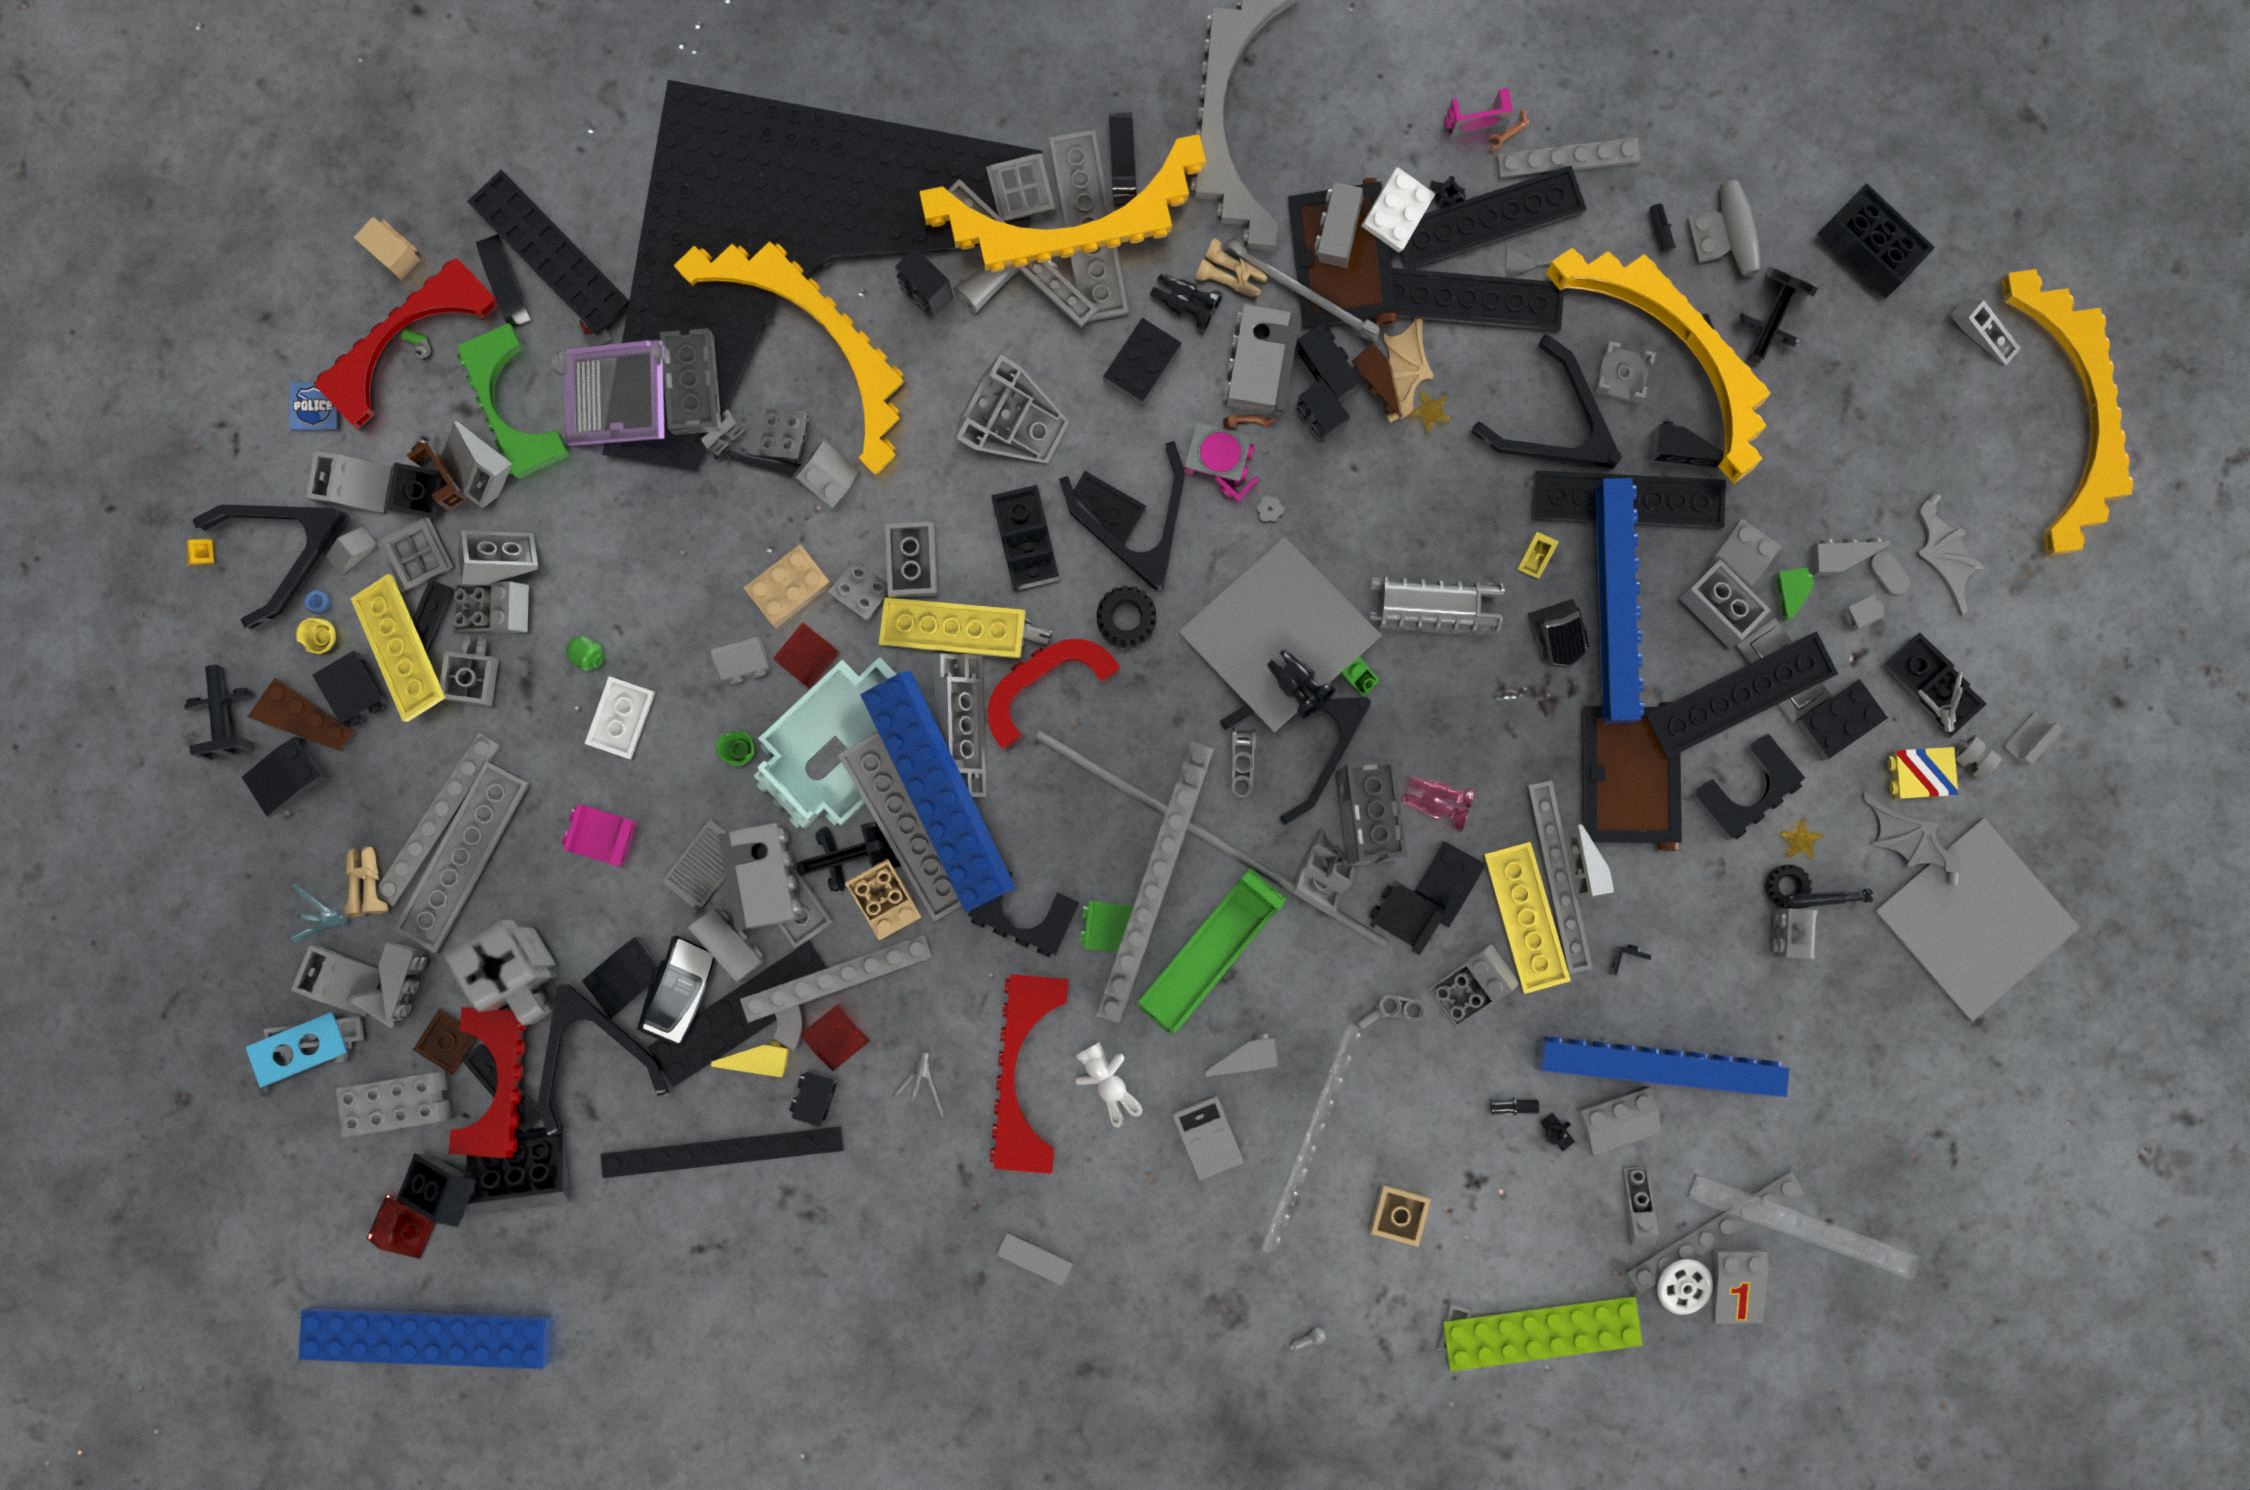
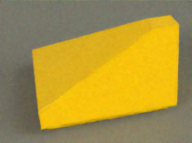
M212 539L187 540V566L214 563Z

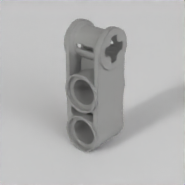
M1232 728L1230 788L1232 794L1237 798L1249 796L1253 789L1256 729L1237 731L1236 728ZM1237 758H1247L1249 767L1244 770L1239 769L1236 766ZM1241 780L1248 784V791L1243 794L1238 793L1235 789L1236 782Z

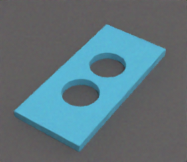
M333 1012L245 1047L260 1088L348 1053ZM307 1034H314L320 1042L318 1051L313 1055H305L300 1050V1041ZM283 1044L290 1046L294 1053L292 1061L286 1066L278 1065L273 1057L275 1049Z

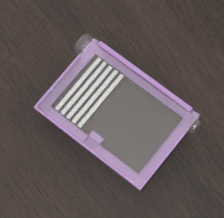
M637 341L558 351L553 355V370L559 375H564L566 446L664 439L663 360L667 357L668 352L667 348L662 345V341Z

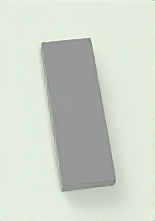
M1008 1232L997 1253V1256L1063 1286L1073 1265L1072 1262Z

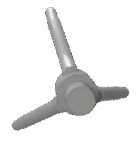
M1961 671L1958 672L1949 705L1938 707L1922 690L1918 691V694L1935 711L1937 716L1941 717V723L1944 724L1946 732L1954 731V722H1956L1955 711L1963 688L1960 687L1963 675Z
M920 1052L919 1060L916 1061L915 1067L894 1092V1096H898L909 1082L916 1077L910 1096L911 1099H915L920 1080L926 1079L939 1116L943 1117L942 1106L931 1078V1072L929 1071V1054Z

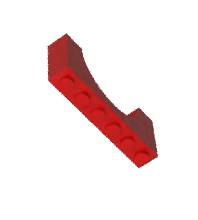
M461 1007L459 1031L476 1036L489 1048L496 1063L498 1084L490 1108L477 1122L465 1128L450 1129L448 1154L508 1158L513 1157V1153L516 1152L517 1139L515 1138V1128L519 1125L517 1104L520 1103L522 1096L521 1089H519V1081L524 1073L521 1058L526 1049L523 1035L528 1025H522L512 1010L478 1011L473 1007Z

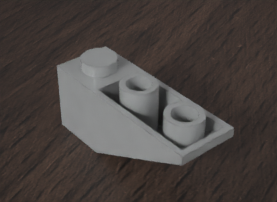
M1869 538L1867 542H1858V539H1844L1843 543H1834L1833 539L1820 540L1819 544L1812 547L1813 576L1838 575L1889 546L1890 541L1882 542L1881 538Z
M1648 1167L1623 1168L1627 1224L1631 1247L1656 1245L1659 1229Z

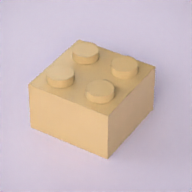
M372 217L354 237L401 280L421 260L415 255L418 250L383 219L379 222Z
M1381 1184L1369 1232L1373 1235L1419 1247L1431 1199L1424 1195Z

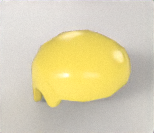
M312 617L301 621L296 630V639L305 646L306 651L322 654L331 650L336 641V634L333 625L328 620Z

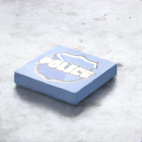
M290 382L289 429L291 431L339 430V411L313 384L314 382Z

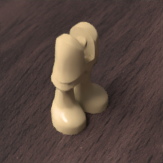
M1214 238L1195 278L1201 281L1212 279L1234 288L1235 292L1257 298L1261 290L1248 283L1247 280L1251 278L1259 283H1265L1267 275L1241 258L1238 261L1222 251L1221 242ZM1210 262L1234 271L1235 276L1216 268Z
M364 847L361 855L358 849H350L346 856L345 874H348L349 887L347 903L343 908V916L361 917L366 914L387 913V903L379 900L376 894L375 882L376 879L379 880V872L374 849L372 847ZM360 878L363 879V904L360 896Z

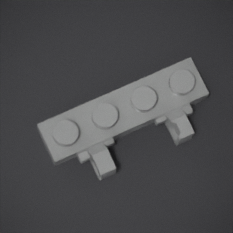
M362 1017L336 1019L347 1052L348 1049L352 1048L351 1042L364 1041ZM298 1025L264 1029V1039ZM307 1034L300 1041V1050L303 1053L306 1048L320 1046L319 1039L314 1034ZM286 1044L278 1046L274 1053L280 1052L281 1058H286V1065L293 1059V1050ZM348 1053L336 1057L337 1059L334 1062H348Z

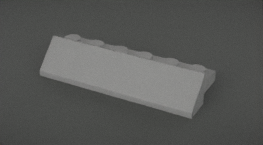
M934 654L936 724L972 798H986L983 655Z

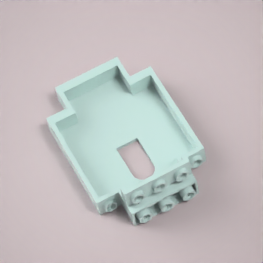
M880 657L860 676L842 659L758 738L762 742L760 745L761 749L769 757L772 754L774 757L769 762L763 761L757 767L759 771L754 777L758 781L755 784L763 793L768 791L774 797L771 801L780 811L785 809L790 814L788 819L796 828L801 826L806 829L825 810L828 812L825 816L834 826L837 823L840 826H844L866 805L842 762L821 780L810 778L806 772V766L809 760L835 736L849 748L877 732L860 694L896 675Z

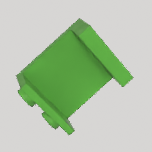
M1089 901V905H1084L1082 919L1087 920L1086 929H1081L1079 942L1084 944L1083 949L1118 953L1134 906Z

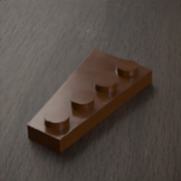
M278 678L273 679L247 716L338 751L343 750L355 733V731L340 724L336 718Z

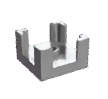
M1609 341L1604 349L1594 392L1640 404L1646 396L1648 388L1645 387L1649 369L1654 363L1656 352L1644 350L1640 354L1620 349V343Z

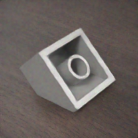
M822 440L792 476L828 507L833 508L848 491L859 470L825 440Z
M758 637L711 649L720 678L724 682H729V685L740 683L743 681V677L750 675L752 678L762 677L766 675L765 671L771 670L764 642Z

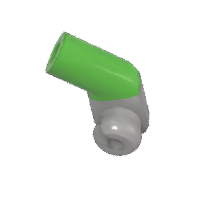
M404 329L401 339L414 344L416 350L414 353L418 358L428 357L431 347L427 337L424 334Z

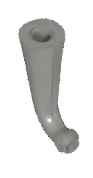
M1052 260L1047 261L1060 273L1056 263ZM1014 265L1006 266L1004 270L999 272L985 271L982 268L953 287V291L962 304L976 314L992 295L1010 280L1019 269L1014 267Z

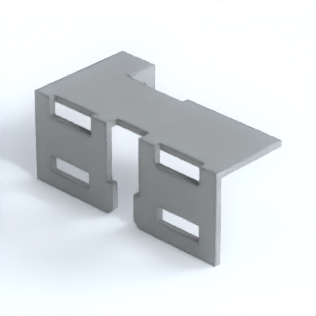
M728 409L722 414L725 418L721 422L722 432H709L701 438L706 449L716 455L729 444L727 441L719 439L720 436L724 434L729 439L734 440L745 430L744 427L736 424Z

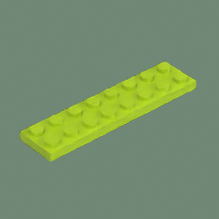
M1635 1296L1442 1321L1450 1372L1643 1346Z

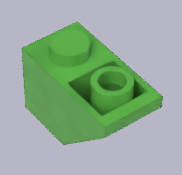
M1360 656L1339 674L1362 697H1365L1380 681Z

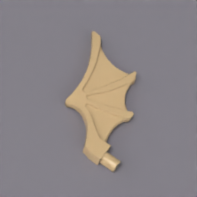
M1414 319L1411 325L1398 335L1388 336L1386 333L1383 334V342L1389 353V362L1392 365L1403 414L1400 418L1396 413L1393 415L1387 413L1386 418L1389 423L1399 418L1401 420L1413 412L1415 389L1421 381L1425 379L1432 380L1433 373L1424 353L1422 338L1423 319Z

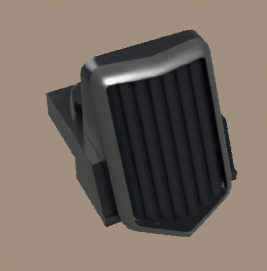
M1573 599L1528 613V620L1536 636V643L1544 662L1549 660L1554 665L1572 666L1590 647L1579 607H1576Z

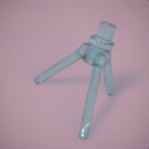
M297 885L292 886L295 891L322 911V916L298 915L299 919L321 921V924L292 937V942L330 926L336 927V924L346 925L347 917L338 915V912H332V910L323 906Z

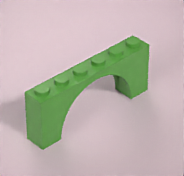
M510 323L457 346L460 352L457 355L458 360L463 368H467L469 375L466 376L472 389L476 388L479 395L476 397V401L480 409H485L488 418H485L489 430L491 432L494 431L497 439L494 440L499 452H504L506 459L512 463L509 474L513 473L519 479L571 456L562 435L557 430L545 434L522 433L507 426L497 411L494 400L497 377L507 361L518 352L524 350L515 328Z

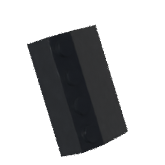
M1867 183L1817 233L1885 298L1894 292L1935 248Z
M559 1125L561 1133L549 1138L545 1127L530 1129L526 1133L522 1130L515 1131L517 1149L513 1153V1157L499 1158L467 1155L466 1175L476 1180L474 1191L467 1204L472 1215L570 1203V1179L564 1126Z

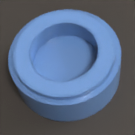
M312 590L305 596L304 604L308 611L314 614H323L330 607V598L321 590Z

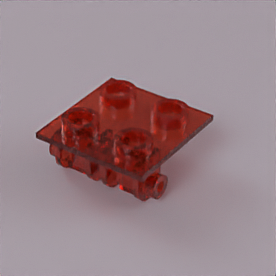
M802 622L773 657V660L810 689L838 655L839 651Z

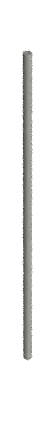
M1041 730L1038 731L1035 739L1163 816L1166 815L1168 807ZM1189 821L1188 831L1292 893L1295 883L1192 821ZM1338 909L1331 916L1382 948H1385L1389 941Z

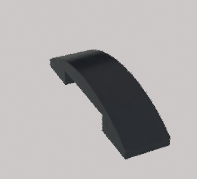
M496 234L476 242L486 276L506 324L510 323L515 328L531 322V317L524 299L520 295L499 235Z

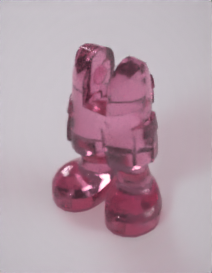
M1410 778L1407 785L1424 792L1422 798L1404 794L1403 801L1422 810L1426 815L1428 814L1435 818H1439L1441 814L1446 815L1454 821L1456 830L1463 831L1469 810L1446 805L1444 801H1453L1470 809L1476 789L1467 788L1465 791L1457 792L1450 790L1449 784Z

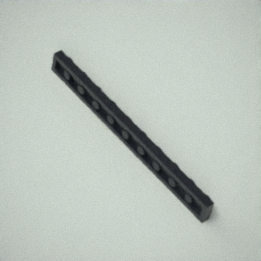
M842 1126L609 1152L602 1153L600 1156L603 1178L839 1152L844 1151Z

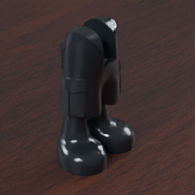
M1160 274L1157 281L1171 289L1172 292L1169 294L1153 287L1150 296L1166 305L1170 311L1178 315L1186 314V312L1189 313L1196 320L1197 330L1205 332L1211 321L1212 311L1215 312L1219 307L1223 293L1217 290L1202 292L1197 290V285L1192 282ZM1194 299L1204 304L1206 308L1192 304L1190 301Z
M1284 649L1280 652V655L1288 664L1282 669L1271 660L1267 666L1286 696L1297 699L1299 703L1297 714L1302 719H1305L1314 714L1319 709V706L1302 690V686H1306L1321 705L1329 701L1336 689L1331 683L1318 684L1314 680L1315 672L1306 663L1298 660L1290 651Z

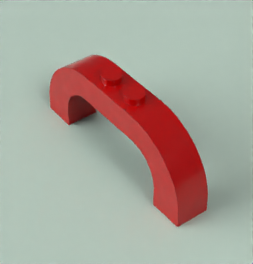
M1067 639L1059 641L1045 650L1041 647L1030 655L1032 658L1027 662L1020 661L1010 668L1012 672L998 683L992 692L988 704L989 727L1001 749H1005L1022 737L1010 717L1011 703L1017 694L1059 665L1070 661H1077L1087 665L1100 683L1120 671V666L1113 656L1102 646L1084 639Z

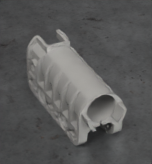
M1388 577L1372 578L1371 589L1382 590L1381 601H1384V603H1381V613L1369 612L1370 620H1379V628L1484 636L1496 635L1501 630L1503 616L1500 614L1480 613L1481 600L1500 598L1504 594L1503 583L1475 582L1474 584H1462L1461 581L1443 583V580L1428 582L1425 579L1412 581L1406 578L1401 580L1388 579Z

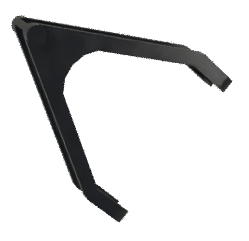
M1545 334L1538 347L1563 365L1590 425L1589 440L1575 448L1503 439L1479 421L1473 426L1471 434L1498 454L1614 470L1620 462L1622 455L1613 441L1575 355L1554 338Z
M1175 441L1165 443V449L1174 473V480L1163 536L1159 544L1149 551L1136 552L1129 550L1077 504L1069 477L1059 478L1071 516L1151 586L1155 592H1161L1164 589L1185 479L1184 467Z
M222 504L192 520L196 529L200 527L203 531H207L231 518L298 520L305 528L307 536L306 547L268 604L240 619L244 628L248 627L249 630H253L278 618L286 611L342 526L349 521V516L347 513L333 507Z
M1368 697L1329 699L1324 705H1321L1314 699L1319 706L1317 711L1326 712L1337 721L1340 729V740L1308 799L1280 816L1284 826L1312 809L1317 803L1370 707L1371 701ZM1246 704L1222 719L1220 723L1226 730L1249 715L1256 713Z
M562 984L556 988L537 1102L549 1138L561 1133L551 1101L563 1033L576 1020L585 1019L593 1021L647 1067L658 1097L669 1094L662 1070L653 1055L570 984Z

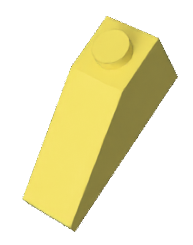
M770 1040V1045L765 1044L712 1061L711 1067L783 1078L786 1077L790 1048L784 1047V1044L779 1041Z

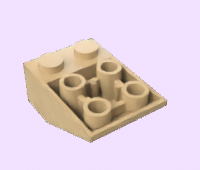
M888 859L845 882L878 940L921 918L914 899Z

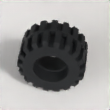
M1122 585L1121 588L1115 587L1111 592H1107L1099 602L1096 614L1098 628L1103 637L1109 640L1111 644L1119 645L1121 648L1128 646L1132 648L1136 647L1137 644L1144 643L1152 635L1156 625V608L1153 600L1146 595L1145 591H1140L1135 586L1127 587V585ZM1121 604L1136 606L1141 614L1138 626L1131 630H1122L1116 627L1112 620V614L1117 606Z

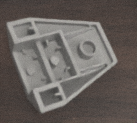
M999 354L982 375L960 417L955 439L974 450L1048 464L1069 421L1020 365Z

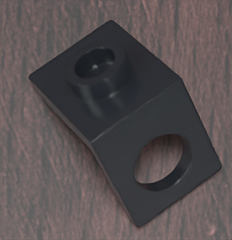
M1628 944L1627 948L1616 947L1609 974L1617 975L1623 953L1645 960H1651L1652 955L1642 953L1641 947Z

